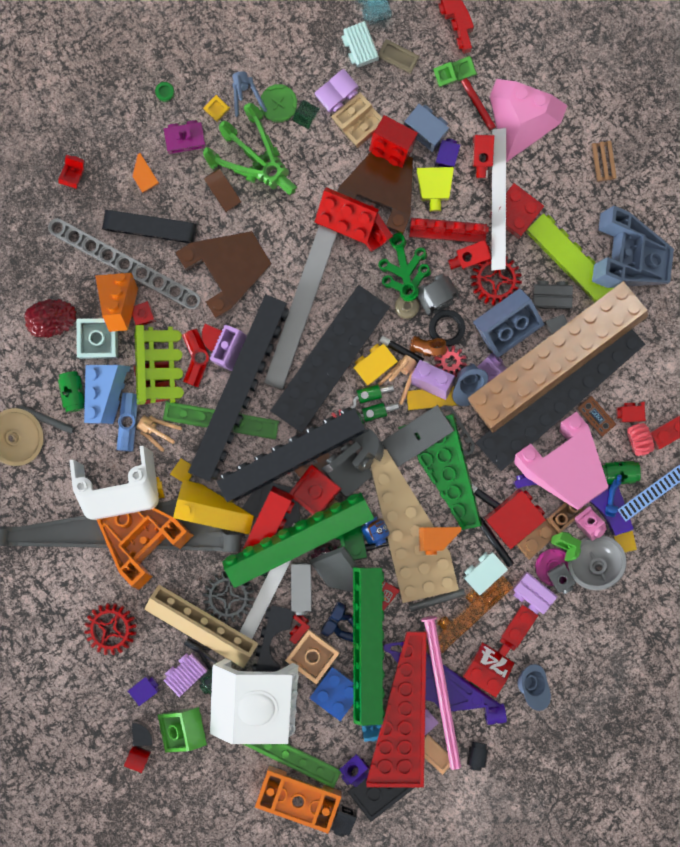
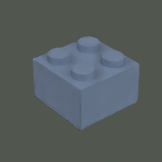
M418 104L404 121V125L418 132L416 140L433 153L447 136L449 130L448 123L441 117H435L432 114L433 111L428 106Z

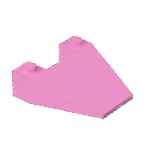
M575 412L561 422L559 432L567 440L565 443L544 458L532 444H529L515 455L514 464L526 478L579 510L609 487L590 428L581 416Z

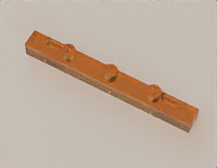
M504 576L497 579L480 596L474 589L470 591L465 598L471 604L452 622L446 616H443L437 622L443 629L437 634L441 654L514 588ZM427 644L426 653L430 655L429 646Z

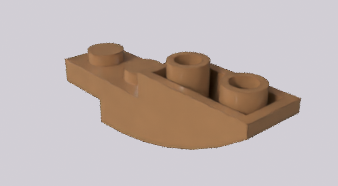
M566 502L562 503L545 518L546 521L520 541L517 547L528 559H531L551 541L552 536L561 533L587 507L584 505L577 510Z

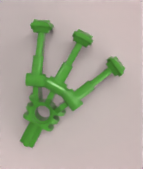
M248 103L244 106V111L249 121L255 122L258 127L261 139L267 150L263 155L258 156L250 147H247L236 137L238 130L227 121H222L219 124V130L227 142L234 140L254 162L250 168L236 165L220 159L219 154L206 147L203 155L210 168L214 170L218 165L226 167L237 174L245 176L246 180L251 183H255L256 178H258L260 182H264L272 189L280 186L289 196L296 192L297 186L287 178L289 170L285 168V165L277 157L280 155L278 148L273 147L269 136L266 135L260 121L263 119L264 114L253 103ZM272 170H277L274 176H269Z

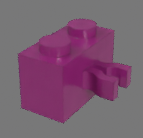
M197 120L188 121L186 125L180 126L178 123L169 124L168 128H163L169 154L206 148L203 125Z

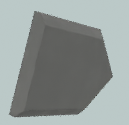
M344 546L310 560L311 565L328 587L353 592V567H358V565Z

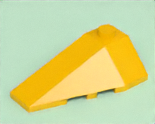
M187 480L182 481L173 516L175 519L249 535L254 515L236 504L227 502L224 497L203 484Z

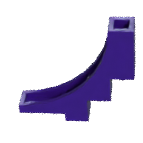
M524 474L516 476L517 480L513 481L516 489L537 485L526 478ZM608 485L609 488L591 500L590 503L606 520L612 535L617 536L634 530L631 520L625 521L619 511L615 517L605 515L611 486ZM618 487L615 491L613 506H618L619 509L625 503Z

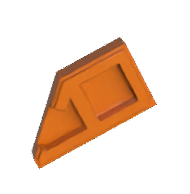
M139 153L132 177L142 193H145L158 185L159 182L141 153Z

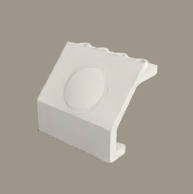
M226 658L214 664L210 734L231 744H288L289 737L295 732L299 665L291 663L275 672H253L232 669V661Z

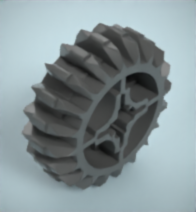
M222 571V578L215 574L214 577L217 581L209 579L208 581L212 586L205 585L204 588L209 590V593H203L204 597H208L207 600L203 601V604H210L206 611L213 609L214 611L211 613V616L214 617L216 613L219 614L218 620H221L222 616H224L225 623H228L229 617H231L232 622H236V615L241 620L243 619L241 612L248 615L249 611L245 608L253 607L248 601L255 600L254 597H249V594L254 593V589H247L252 585L249 582L246 585H240L244 595L235 593L229 577H226L225 571ZM227 581L224 592H214L215 587L219 583ZM230 587L231 596L238 598L231 599V602L228 603L227 598H224L223 595L227 594ZM213 598L223 601L224 611L215 605ZM244 601L240 609L230 612L232 602Z

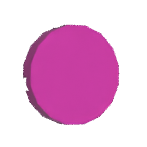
M557 548L547 549L536 559V574L546 585L553 586L546 574L550 569L564 563L569 571L568 562L564 560L565 551ZM560 577L559 582L561 584L565 583L566 578Z

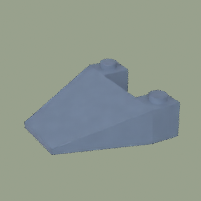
M612 206L600 213L598 230L613 236L614 240L612 257H607L594 264L592 282L606 288H615L623 281L628 287L669 284L674 248L633 214L624 209Z

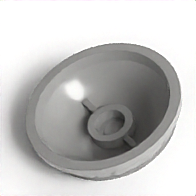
M604 535L593 541L588 537L581 539V553L579 557L568 562L572 578L580 586L589 590H604L614 586L622 578L626 570V555L621 545L614 539ZM599 566L602 567L601 571L595 570Z

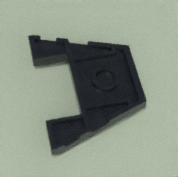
M272 482L253 492L242 509L258 517L273 486L287 493L292 490V487ZM294 499L291 501L295 504L290 514L286 512L284 519H286L285 525H288L289 528L292 527L293 523L300 521L299 503Z

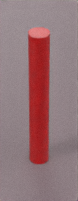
M465 78L461 81L464 89L489 131L496 128L495 124L469 80Z

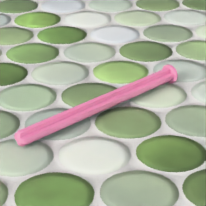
M430 616L422 618L421 621L424 622L427 632L451 769L455 770L461 768L435 624L437 617Z

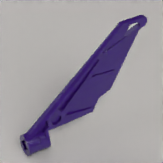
M404 641L385 643L383 646L385 652L390 653L398 664L401 652L390 649L392 646L400 645L402 648ZM426 653L425 700L435 702L439 707L431 657ZM443 665L451 712L484 708L487 725L507 723L504 703H498Z

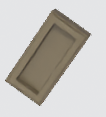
M388 39L385 40L378 53L380 59L409 74L412 73L420 58L419 55Z

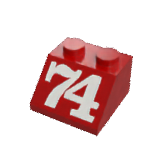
M482 642L463 671L462 676L496 698L506 683L515 663Z

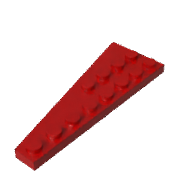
M406 631L385 709L383 725L380 728L366 780V787L424 788L426 631Z

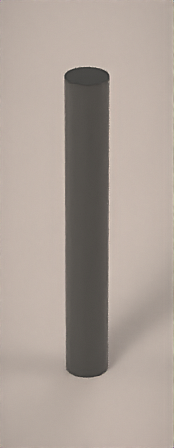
M21 405L19 408L28 411L37 420L72 434L74 430L73 426Z
M463 588L410 604V611L414 612L466 596L465 590Z

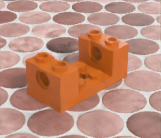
M269 765L255 808L329 834L342 797V791L323 785L322 788L286 776L287 771ZM296 796L302 797L304 800L303 805L295 806L292 801L293 798Z

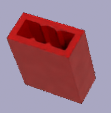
M521 489L516 490L484 517L486 522L509 549L516 546L546 521L543 516L545 512L539 505L535 506L531 502L533 498L527 490L524 492Z

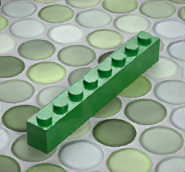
M362 493L353 494L341 503H334L330 508L316 512L312 517L300 520L294 526L282 529L278 534L266 537L260 543L248 546L236 555L228 556L222 561L224 570L233 587L236 588L373 520L374 517Z
M353 567L354 724L360 726L383 725L385 716L383 699L385 697L383 689L385 677L383 660L385 654L382 645L384 640V631L382 630V622L384 621V612L382 610V602L384 601V592L382 591L384 573L380 567Z

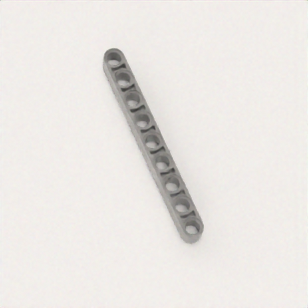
M57 218L50 221L48 230L56 238L121 273H132L135 281L189 310L194 311L200 308L202 300L196 292ZM57 224H62V231L55 233L54 227ZM79 233V240L71 242V235ZM90 242L96 243V249L93 251H88L87 249ZM107 251L113 252V258L110 260L104 259V254ZM122 261H130L128 269H121ZM141 269L147 271V275L143 279L137 276L138 271ZM158 278L164 280V284L160 288L154 286V282ZM175 287L181 290L180 295L177 297L171 296V290ZM191 296L197 297V304L194 306H189L187 303Z
M319 225L264 382V384L283 390L338 233L322 225Z

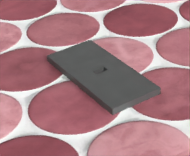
M436 405L383 440L382 443L397 467H399L455 430L439 405ZM416 432H417L418 435L420 436V438H421L420 440H419V439L417 438V436L415 435Z

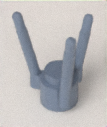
M244 71L234 73L232 77L234 82L235 116H239L238 95L239 100L242 101V91L247 90L248 85H250L263 111L267 112L265 104L253 84L252 77H248L247 72Z

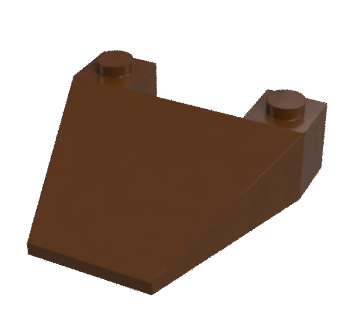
M370 152L339 186L337 192L353 199L360 197L392 210L386 226L389 231L404 234L411 216L413 158L409 157L403 168L391 165L389 161L376 157Z
M252 231L191 242L175 252L186 271L204 262L222 292L205 302L217 320L235 309L272 264Z

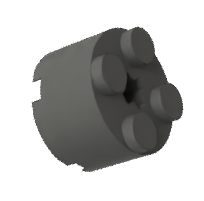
M442 273L435 277L434 282L431 284L425 283L418 288L419 295L417 299L426 314L431 316L432 311L436 314L453 304L452 300L455 297L458 300L461 295L450 277Z

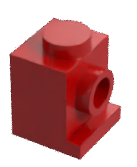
M639 402L638 406L635 403H624V407H616V418L619 419L620 423L646 421L645 402Z

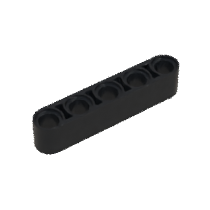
M105 210L102 229L190 244L195 242L197 224Z

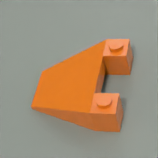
M156 508L97 520L120 575L131 587L138 590L153 577L141 562L165 538L172 545L181 549L194 536L182 522Z

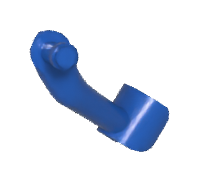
M617 475V479H614L609 489L608 504L605 509V515L609 517H615L618 512V506H613L615 491L621 484V475Z

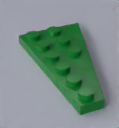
M454 414L446 415L455 431L419 453L417 457L430 480L439 490L442 499L446 501L451 509L450 511L461 529L466 530L480 527L482 522ZM406 425L399 426L398 429L400 430ZM416 432L415 435H416L417 438L420 440L421 438H420V436L418 435V433Z

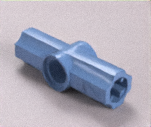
M122 393L120 417L118 419L117 450L134 452L138 410L136 394ZM127 417L132 418L133 421L130 427H124L123 421Z

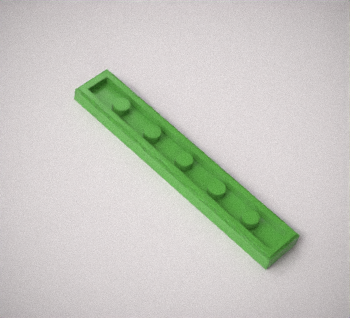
M166 401L163 420L207 428L215 410ZM243 415L244 418L240 427L236 426L234 433L276 440L279 421Z
M243 744L331 788H334L341 774L339 768L289 744Z

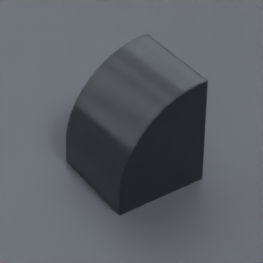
M134 720L132 722L133 746L153 745L154 734L151 728L142 721Z

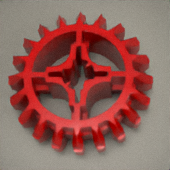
M492 260L486 261L484 264H478L477 267L480 269H472V272L477 275L470 276V279L476 280V282L470 285L471 287L477 286L473 293H481L478 296L479 300L484 296L486 297L485 304L491 299V305L495 306L496 300L500 303L503 299L514 293L513 291L519 289L515 285H521L522 281L516 280V278L521 277L522 274H515L519 266L511 267L514 264V260H511L509 264L506 262L505 268L509 272L511 279L503 276L501 270H494L491 275H481L486 267L492 265ZM497 273L498 279L501 280V283L498 282V285H496L495 287V282L491 280V277L494 278V275H496ZM481 281L491 286L492 294L485 291ZM511 285L506 293L497 295L499 286Z
M106 603V609L99 605L98 609L100 612L93 609L92 613L94 616L88 615L87 617L92 622L85 623V626L90 627V629L85 630L84 633L91 634L86 640L90 641L93 639L94 643L91 644V647L93 648L98 645L97 652L104 648V655L108 654L109 649H111V654L115 655L116 648L119 653H122V646L126 649L130 647L126 641L134 642L130 635L134 636L137 634V632L131 631V628H136L137 624H130L135 617L133 616L128 619L127 615L131 611L128 610L123 613L125 608L123 605L117 610V603L113 604L112 609L110 603ZM103 614H115L110 622L99 619ZM120 618L125 623L126 633H123L118 627ZM111 624H113V630H115V633L111 632L110 634H108L109 629L106 625L110 626ZM96 625L103 631L101 640L97 636ZM111 636L123 639L117 644H107Z

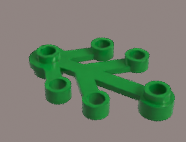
M395 233L390 239V244L397 251L400 268L391 264L387 259L380 260L378 266L381 271H389L403 279V284L394 281L390 275H386L382 278V284L385 288H393L399 291L401 298L404 301L410 302L418 297V286L424 277H428L431 274V269L427 264L420 265L418 268L419 272L411 282V274L419 262L427 258V252L422 247L417 248L414 257L407 264L404 250L407 243L403 234ZM387 280H391L389 284H385Z

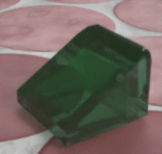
M303 100L295 111L293 121L309 129L320 108Z

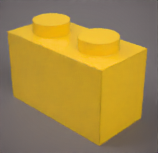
M384 343L381 346L376 344L369 350L370 355L366 358L361 356L354 362L356 366L353 369L367 386L398 362Z

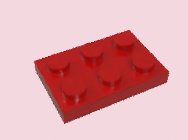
M326 187L323 191L314 222L367 245L379 209Z

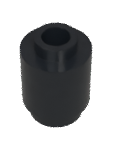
M472 742V745L469 746L467 765H470L471 770L481 771L482 768H486L487 744Z

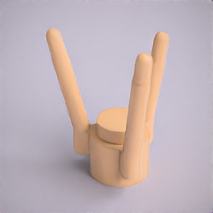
M405 355L402 360L400 359L397 365L378 382L379 386H381L388 378L392 382L400 372L405 375L410 373L399 402L400 405L403 404L411 384V375L417 365V362L408 355Z
M144 415L137 425L141 435L145 436L162 452L164 448L149 434L155 433L172 444L175 443L173 439L155 429L157 426L155 423L182 430L181 426L156 419L153 416L148 418Z

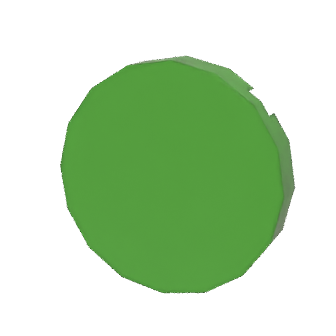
M283 84L269 86L261 95L267 112H264L261 106L260 109L267 120L274 123H283L294 116L297 110V98L295 93Z

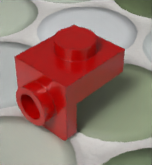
M66 155L65 165L59 176L58 183L77 189L84 173V160L77 156Z

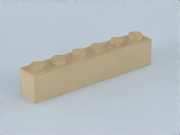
M161 585L157 586L144 609L242 668L245 667L258 645L254 640Z

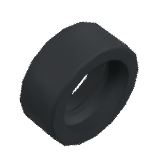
M442 310L431 319L429 334L432 339L441 338L436 332L437 322L444 317L453 318L458 324V333L452 339L444 340L447 347L454 346L460 342L465 334V321L455 311Z

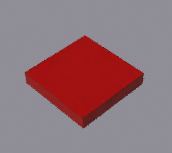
M311 465L289 494L293 495V499L314 515L316 512L326 510L342 488L314 465Z

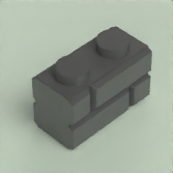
M537 281V284L533 285L532 302L536 309H572L573 285H568L566 281H557L556 285H549V281Z

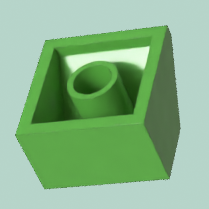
M199 707L158 714L165 753L191 751L207 745Z

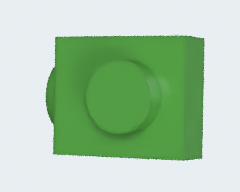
M561 532L552 536L551 544L567 550L565 561L570 562L579 557L581 553L580 540L572 537L567 532Z

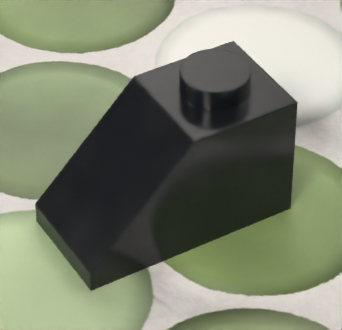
M339 804L331 825L333 833L344 837V835L349 836L357 819V810Z

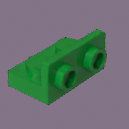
M361 526L336 537V540L340 539L341 547L344 546L354 561L367 558Z

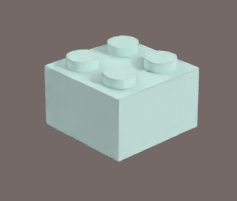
M104 318L77 319V358H118V331L109 332Z

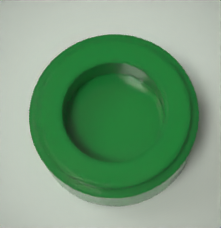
M161 82L155 88V94L160 101L168 102L173 99L175 91L170 83Z

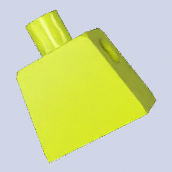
M454 167L417 168L416 175L421 201H430V212H440L441 201L449 200Z

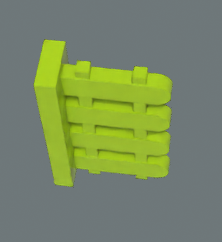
M144 325L135 326L137 405H144L146 400H150V403H156V399H170V403H175V399H180L184 395L181 387H175V380L182 378L183 371L180 368H174V361H179L182 358V352L173 347V343L181 340L182 334L178 330H173V327H167V330H153V327H148V330H144ZM144 343H148L149 349H145ZM154 343H168V349H154ZM169 361V368H155L154 362ZM145 362H149V368H145ZM155 380H169L170 387H155ZM146 381H150V387H146Z

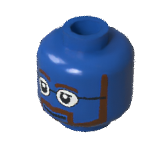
M377 516L365 523L361 528L368 544L375 543L376 546H379L386 542L385 538L389 535V530L384 520L377 518Z

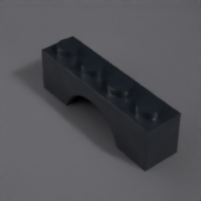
M272 604L271 608L267 607L265 619H268L266 627H262L260 637L264 639L262 646L258 645L256 656L259 657L258 664L253 665V672H275L280 670L281 665L273 658L270 645L276 634L290 629L294 614L291 608Z

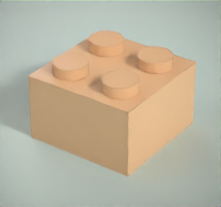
M309 628L285 661L289 664L299 665L298 671L317 684L340 651Z

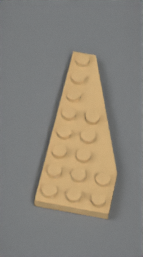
M385 449L380 462L375 458L372 460L371 471L382 517L389 530L387 539L402 603L459 590L451 555L447 547L443 551H437V555H425V551H419V528L434 526L387 449Z

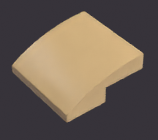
M360 92L331 116L338 127L357 148L373 135L382 119L372 104Z

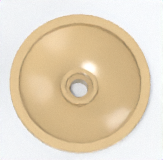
M11 408L0 412V462L10 466H21L31 462L37 457L43 445V431L40 423L31 413L23 409ZM9 435L13 437L12 442L8 439Z

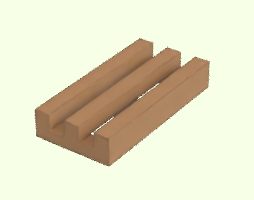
M611 141L592 143L597 182L616 179ZM605 146H607L611 176L608 174ZM598 147H600L604 177H601L597 152Z

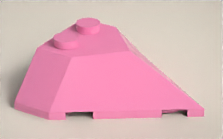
M496 79L489 98L492 104L496 128H506V163L560 125L567 105L549 93L522 83Z

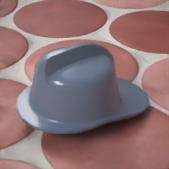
M470 363L469 366L462 368L458 372L457 384L452 394L453 401L457 405H470L468 397L487 384L488 374L486 371Z
M537 664L529 665L525 670L521 671L517 685L524 694L527 704L536 711H542L548 707L551 700L547 677L541 666Z

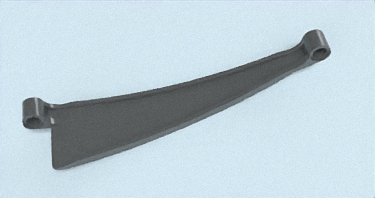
M177 500L160 502L155 508L173 517ZM85 515L20 527L0 526V546L108 548L97 520H91ZM177 519L194 536L181 549L172 545L167 538L155 548L241 552V533L222 532L221 528Z

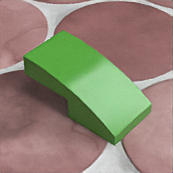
M471 56L433 69L439 87L478 75Z

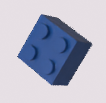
M332 665L312 691L309 699L341 721L353 705V680Z

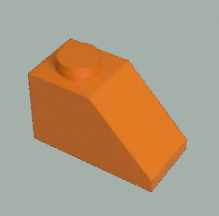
M461 527L419 528V551H425V555H437V551H443L461 532Z

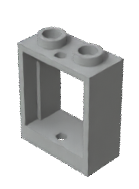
M292 563L291 611H296V615H307L308 611L312 609L311 563Z

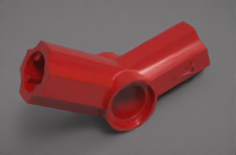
M196 328L182 334L192 357L183 382L199 388L206 367L210 362V355ZM199 353L206 355V360L203 363L196 361V356Z

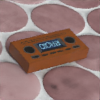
M592 396L576 408L601 437L617 425Z

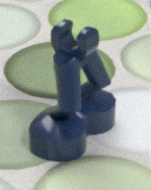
M340 601L336 603L320 631L321 635L329 637L335 632L337 637L353 642V632L342 631L338 627V622L348 621L353 627V615H345V604Z

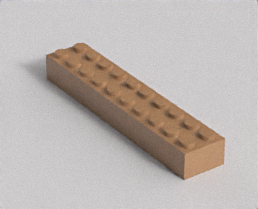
M623 281L468 397L470 405L492 433H494L648 317V310Z

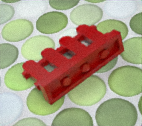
M411 218L409 238L478 243L486 240L489 227H487V224Z

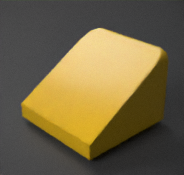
M181 458L170 475L181 482L183 480L189 481L193 474L188 473L191 464Z

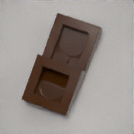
M220 168L203 178L225 212L241 203V200Z

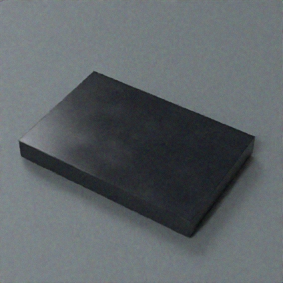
M366 778L357 787L352 786L347 792L370 822H372L414 788L366 787Z

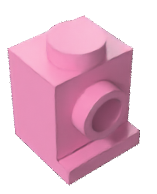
M590 506L575 517L577 527L591 541L603 536L607 530L605 522Z

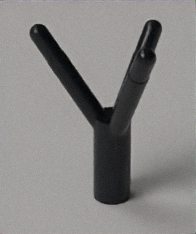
M189 638L185 641L184 645L197 652L207 668L211 670L212 667L207 659L214 664L217 663V660L204 650L212 649L207 646H200Z

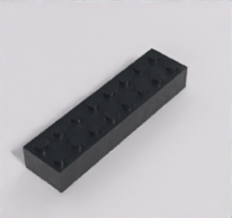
M358 285L270 411L302 433L390 306Z
M348 407L340 412V416L336 418L331 416L322 421L323 425L320 427L315 425L305 430V435H295L288 439V444L276 445L271 448V453H262L254 457V462H245L237 466V471H228L220 476L221 479L216 482L225 500L229 503H234L368 432L369 430L359 411Z

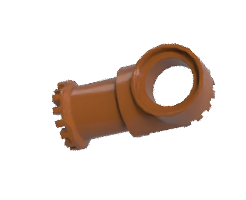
M414 336L409 346L411 352L423 353L428 357L431 355L434 357L436 355L439 357L440 355L441 357L442 354L445 355L447 352L446 341L442 338L426 341L418 336Z

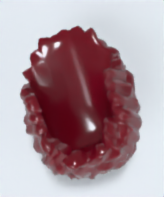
M61 299L39 301L30 306L24 315L25 326L32 336L41 338L61 335L64 330L69 331V327H73L74 322L77 321L74 306Z

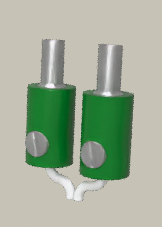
M379 384L356 390L358 396L354 398V404L351 408L356 407L357 399L362 404L382 398L383 393L394 391L393 385L379 387ZM383 402L362 408L363 414L360 415L364 417L365 422L386 417L387 412L397 410L399 406L398 403L385 406Z

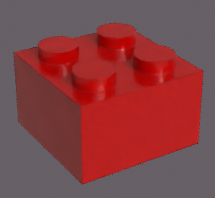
M384 115L373 133L369 151L374 156L389 161L391 165L403 168L413 151L418 132Z
M515 183L506 192V230L520 239L544 205Z

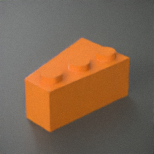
M132 273L95 275L102 316L109 332L127 331L138 292V287Z

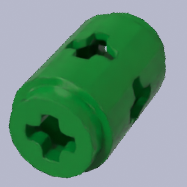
M78 371L59 374V390L66 413L84 410L85 397L81 376L78 375Z
M606 462L602 465L608 485H612L614 479H617V475L622 476L621 484H634L636 481L641 480L639 462Z

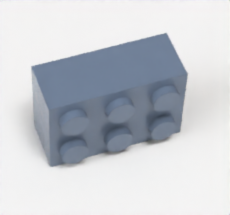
M520 288L473 321L487 347L497 358L545 325L532 300Z

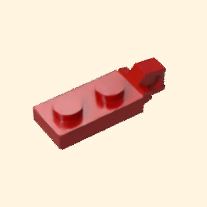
M521 605L501 635L500 642L503 644L498 653L506 656L510 649L514 651L516 647L518 648L539 615Z

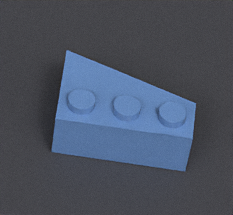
M86 365L84 423H114L120 404L119 396L121 390L125 387L124 380L131 366Z

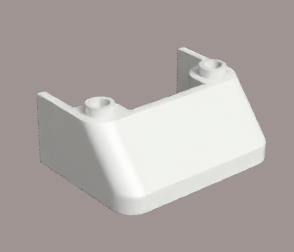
M139 446L142 465L135 466L129 471V483L93 490L92 482L85 478L84 465L75 460H70L73 491L84 515L91 520H98L155 508L159 502L153 451L145 446Z

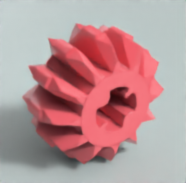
M455 346L451 347V352H449L447 347V352L445 355L442 354V358H434L435 361L440 362L435 367H442L441 370L448 373L452 372V375L457 377L455 370L459 372L461 370L459 366L466 367L467 364L461 362V360L466 359V356L459 357L462 350L459 349L455 353ZM450 357L454 358L453 361L455 360V364H452L451 367L447 366L448 363H445V360H448Z
M638 423L628 428V441L636 456H644L654 451L653 438L649 427L645 423Z

